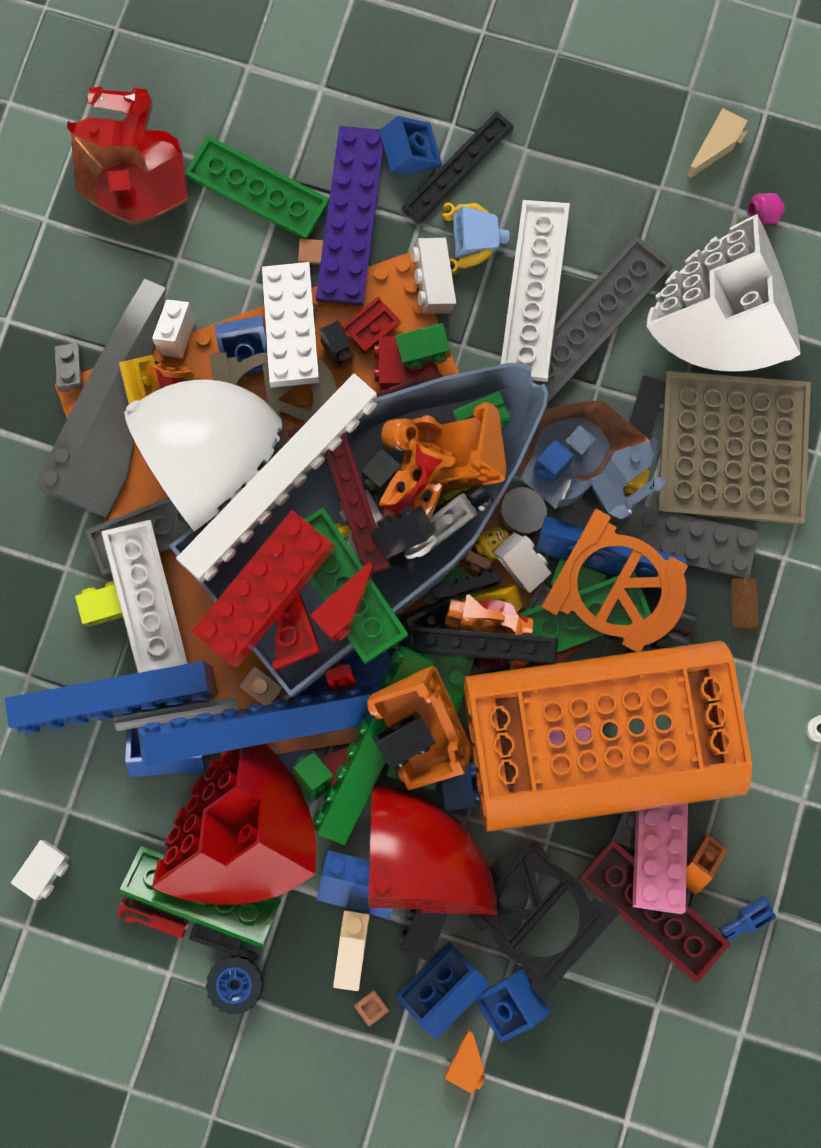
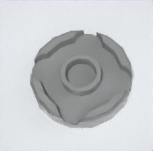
M518 487L510 490L499 504L502 524L509 531L518 535L535 533L542 527L544 518L547 516V507L543 498L530 488Z

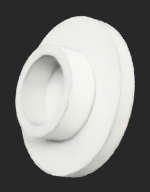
M432 535L427 541L407 549L404 553L405 557L411 559L428 553L437 541L435 535Z

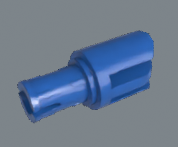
M762 896L740 909L737 918L719 927L720 932H722L721 934L728 942L745 931L753 933L777 918L771 905L768 904L766 896Z

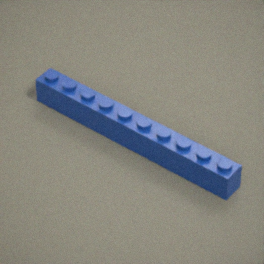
M373 682L368 687L362 688L350 686L345 688V691L340 692L324 691L321 695L313 697L301 695L296 700L291 701L275 700L272 701V704L264 706L252 704L247 706V709L242 710L225 709L220 714L215 715L202 713L193 719L175 718L170 723L165 724L148 723L143 728H138L141 758L146 766L359 726L360 722L366 719L369 713L367 700L371 694L381 689L380 682Z

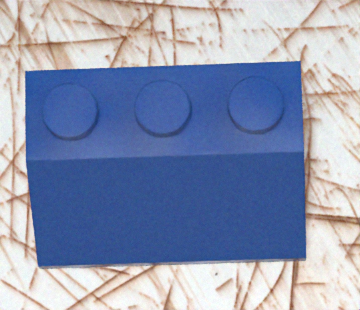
M138 728L126 730L125 764L130 777L205 772V755L146 766L141 758Z
M328 850L317 895L318 901L390 919L392 909L370 908L369 860Z
M448 942L395 997L419 1025L437 1040L490 983Z

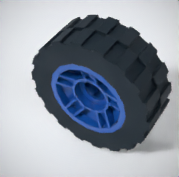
M231 956L217 962L207 976L206 989L208 991V999L212 1001L211 1004L214 1007L216 1006L219 1011L231 1015L241 1014L251 1009L260 1000L264 989V979L260 973V968L252 960L250 961L243 956ZM237 980L240 984L236 990L230 988L231 981Z

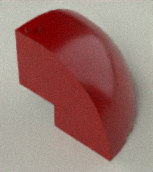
M266 744L229 750L219 760L213 759L204 778L200 776L189 793L193 796L189 799L186 808L180 807L172 823L176 826L164 841L163 845L167 846L164 858L158 859L152 888L188 901L214 905H236L277 897L294 889L315 875L316 836L308 805L289 770Z
M374 785L372 790L370 836V908L421 909V913L498 915L497 896L489 865L477 842L463 824L443 807L422 795L401 788Z

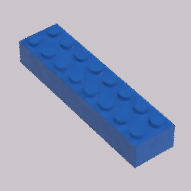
M204 661L6 697L5 704L9 728L17 729L18 733L34 734L39 733L40 728H49V730L64 728V723L83 725L89 723L88 719L91 718L104 721L113 719V714L127 715L137 713V710L140 709L147 711L162 709L161 705H171V707L185 705L188 700L196 701V703L211 700L210 696H215L217 693L212 666Z

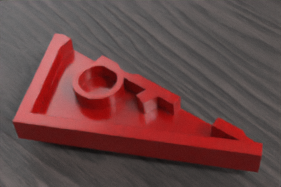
M300 591L277 620L278 632L275 636L277 646L275 660L272 661V666L275 670L322 651Z

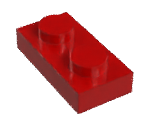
M337 664L332 666L330 670L324 671L332 691H345V688L350 686L359 687L349 664Z

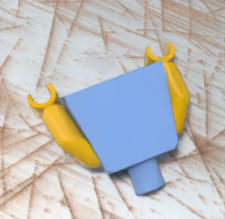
M451 203L443 205L444 211H451L450 213H443L442 216L445 221H454L455 257L459 258V261L452 258L449 259L450 265H455V268L451 270L452 276L456 275L461 267L466 269L487 260L499 248V244L508 243L509 231L498 229V217L490 214L479 204H459L457 207H454Z

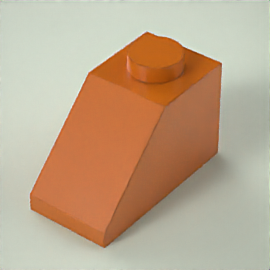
M708 834L687 860L686 889L695 895L711 881L728 851Z
M467 1029L444 1078L473 1094L475 1088L480 1090L486 1076L483 1074L484 1067L473 1032Z

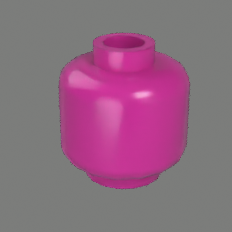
M775 193L757 194L749 201L747 206L748 217L750 218L758 214L762 225L777 223L785 210L783 201Z

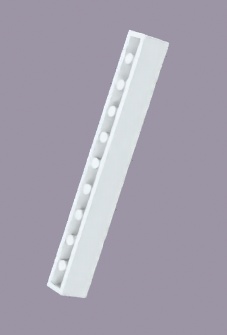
M354 373L176 558L178 562L201 583L205 580H211L218 572L217 567L223 561L228 562L235 555V548L241 542L243 544L246 543L253 536L254 528L259 523L263 525L272 515L271 511L276 505H283L290 496L288 493L294 487L298 488L307 479L306 474L312 468L315 470L323 463L325 452L328 449L334 451L341 444V435L347 431L349 433L354 431L360 423L358 420L364 413L368 415L374 410L377 405V393Z

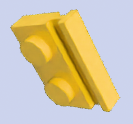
M153 355L119 362L129 404L135 400L141 401L144 396L150 395L152 391L153 376L147 374L146 368L147 364L155 365Z

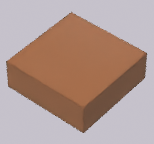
M300 239L298 263L309 262V265H320L323 240Z
M375 990L354 1005L368 1026H371L390 1011Z

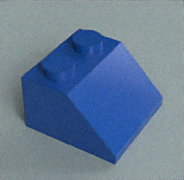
M397 116L379 129L391 172L409 175L442 165L429 122Z
M263 316L215 324V335L219 352H226L227 358L237 357V361L242 362L253 355L268 352ZM256 366L247 371L243 376L263 372V366Z
M524 968L491 986L475 1000L500 1043L534 1027L551 1013L543 999L530 988L532 981L527 976Z

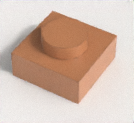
M470 551L465 564L469 565V570L478 574L490 569L492 561Z

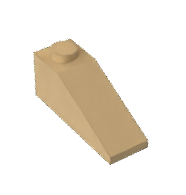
M722 108L696 155L687 176L692 178L731 152L737 142L741 144L748 132L744 129L748 120Z
M344 911L333 988L359 991L370 914Z

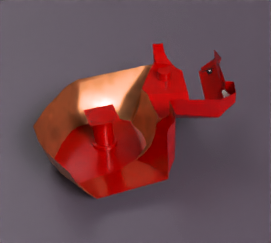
M102 87L89 88L88 104L95 107L124 111L127 116L123 121L87 117L82 121L74 123L68 120L67 128L71 134L76 191L104 212L132 225L150 221L187 201L183 154L178 139L170 133L162 130H147L152 111V100L147 89L133 87L131 92L103 90Z

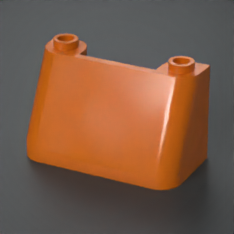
M484 402L476 406L473 412L475 418L440 424L434 417L429 415L411 420L418 429L419 436L417 441L433 443L442 449L455 453L454 457L457 458L455 464L452 467L440 469L431 483L435 485L438 483L442 484L441 493L470 488L477 484L499 483L505 480L507 467L500 414L493 404ZM404 451L401 471L407 468L413 451ZM419 469L414 471L416 481H419L422 474Z
M434 666L420 670L370 695L367 700V707L372 716L374 715L377 719L384 718L389 727L417 711L435 741V744L431 746L428 752L422 755L416 754L408 759L409 761L404 766L398 768L399 778L402 782H405L408 790L465 774L472 754L471 746L440 674Z

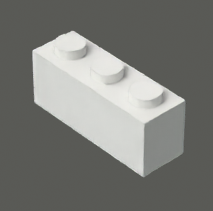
M418 238L415 246L411 249V260L415 262L416 266L414 280L419 286L418 304L422 306L423 314L451 313L456 305L446 238Z

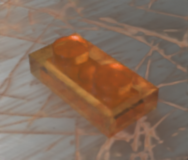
M732 578L730 580L732 628H758L757 578Z

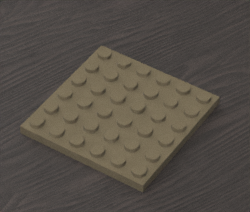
M666 371L659 477L662 476L666 480V484L658 493V512L803 525L806 516L811 382Z

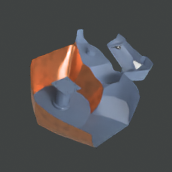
M586 401L546 409L516 471L520 479L556 509L577 502L591 487L607 515L618 520L631 516L640 501L654 490L660 491L666 484V480L662 476L654 477L630 497L624 495L623 487L651 466L658 441L654 436L649 440L604 401ZM556 440L574 456L571 464L551 484L548 480H542L536 474L534 466L536 459ZM567 490H573V492L566 498Z

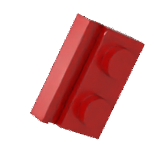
M378 296L342 327L352 341L366 354L374 345L379 343V337L388 336L401 325V321Z

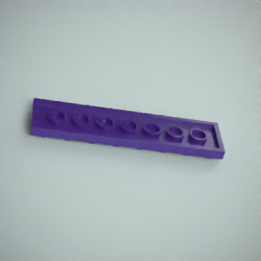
M339 126L316 302L364 306L384 145L379 129Z

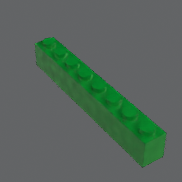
M401 646L400 650H397L391 659L392 666L388 674L385 673L380 681V690L420 670L433 666L434 662L418 652ZM369 712L366 719L360 722L357 729L359 734L355 742H351L348 746L347 758L344 764H341L336 771V781L333 787H329L324 796L325 803L322 809L318 810L314 816L313 824L318 835L343 845L346 844L385 764V760L372 738L373 735L388 727L384 718L377 719Z

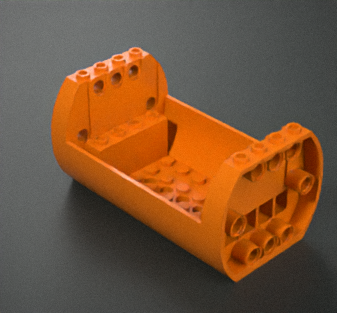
M723 641L464 676L466 715L480 810L486 832L743 796L749 791L752 778L751 754L734 658ZM658 716H665L669 719L670 726L667 730L663 731L657 728L655 721ZM637 719L642 722V733L634 734L630 731L629 723L631 720ZM612 723L616 726L617 734L615 737L608 738L603 734L602 728L604 724ZM579 727L589 729L591 737L588 741L582 742L577 739L576 730ZM555 730L562 732L564 735L563 744L558 746L553 745L549 740L550 733Z

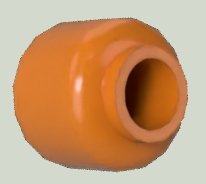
M406 418L389 420L383 425L381 430L382 443L387 450L392 452L410 450L409 444L411 439L417 441L419 436L415 424Z

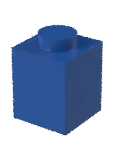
M555 440L536 459L534 470H536V474L542 480H548L552 484L571 464L574 455Z

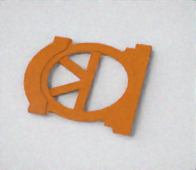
M595 509L546 597L542 608L555 615L559 611L568 615L571 611H575L593 629L607 635L623 637L622 645L635 652H641L644 645L653 643L665 636L680 619L686 602L684 573L688 565L671 556L668 560H664L653 547L644 541L631 536L616 534V526L608 523L611 517ZM623 546L633 549L598 615L594 616L583 604L578 592L577 579L582 564L592 553L605 547ZM641 556L647 557L659 574L658 577L630 578ZM660 587L662 592L658 606L650 616L643 619L624 588ZM618 599L631 618V625H614L606 622Z

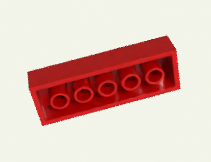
M291 510L191 632L228 664L238 667L337 547Z

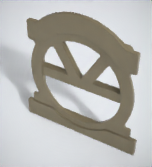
M226 352L209 355L213 380L234 385L237 384L247 371L262 365L268 405L274 409L279 417L281 411L302 419L305 423L337 391L336 383L330 370L317 357L319 383L310 384L313 391L312 411L308 412L278 400L295 385L277 388L270 387L268 352L253 355L242 362H238L237 357L227 358ZM283 430L277 433L280 440L273 449L282 448L290 440L289 435H283Z

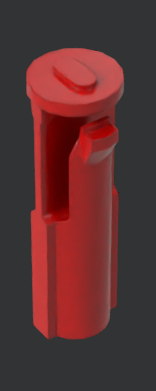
M126 897L121 902L117 913L118 918H121L124 912L151 921L148 923L134 917L125 916V922L136 921L181 939L184 937L188 927L187 922L141 906L135 899L131 902L132 905L153 913V915H148L128 907V898Z

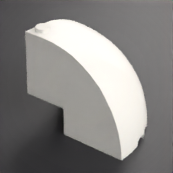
M758 214L730 227L731 232L721 239L717 237L711 239L702 252L697 250L685 260L686 266L680 272L674 271L665 282L666 287L656 295L657 303L655 307L650 308L648 314L647 328L663 347L680 359L703 368L719 371H748L765 368L801 355L797 323L789 292L778 260Z
M191 380L166 386L153 392L141 401H133L126 407L124 412L129 431L142 456L166 494L193 531H196L220 512L217 508L226 500H232L241 491L243 483L246 486L259 472L257 469L261 462L267 463L275 451L273 447L280 440L277 433L282 430L281 418L263 399L242 387L215 380Z

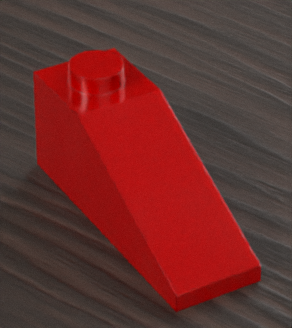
M370 562L311 614L312 620L333 642L337 638L342 640L351 632L349 627L354 622L374 571Z

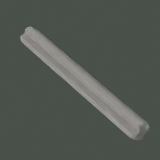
M236 696L116 716L114 717V725L117 731L144 727L148 723H168L175 718H196L197 715L202 713L220 714L225 709L238 710V699Z

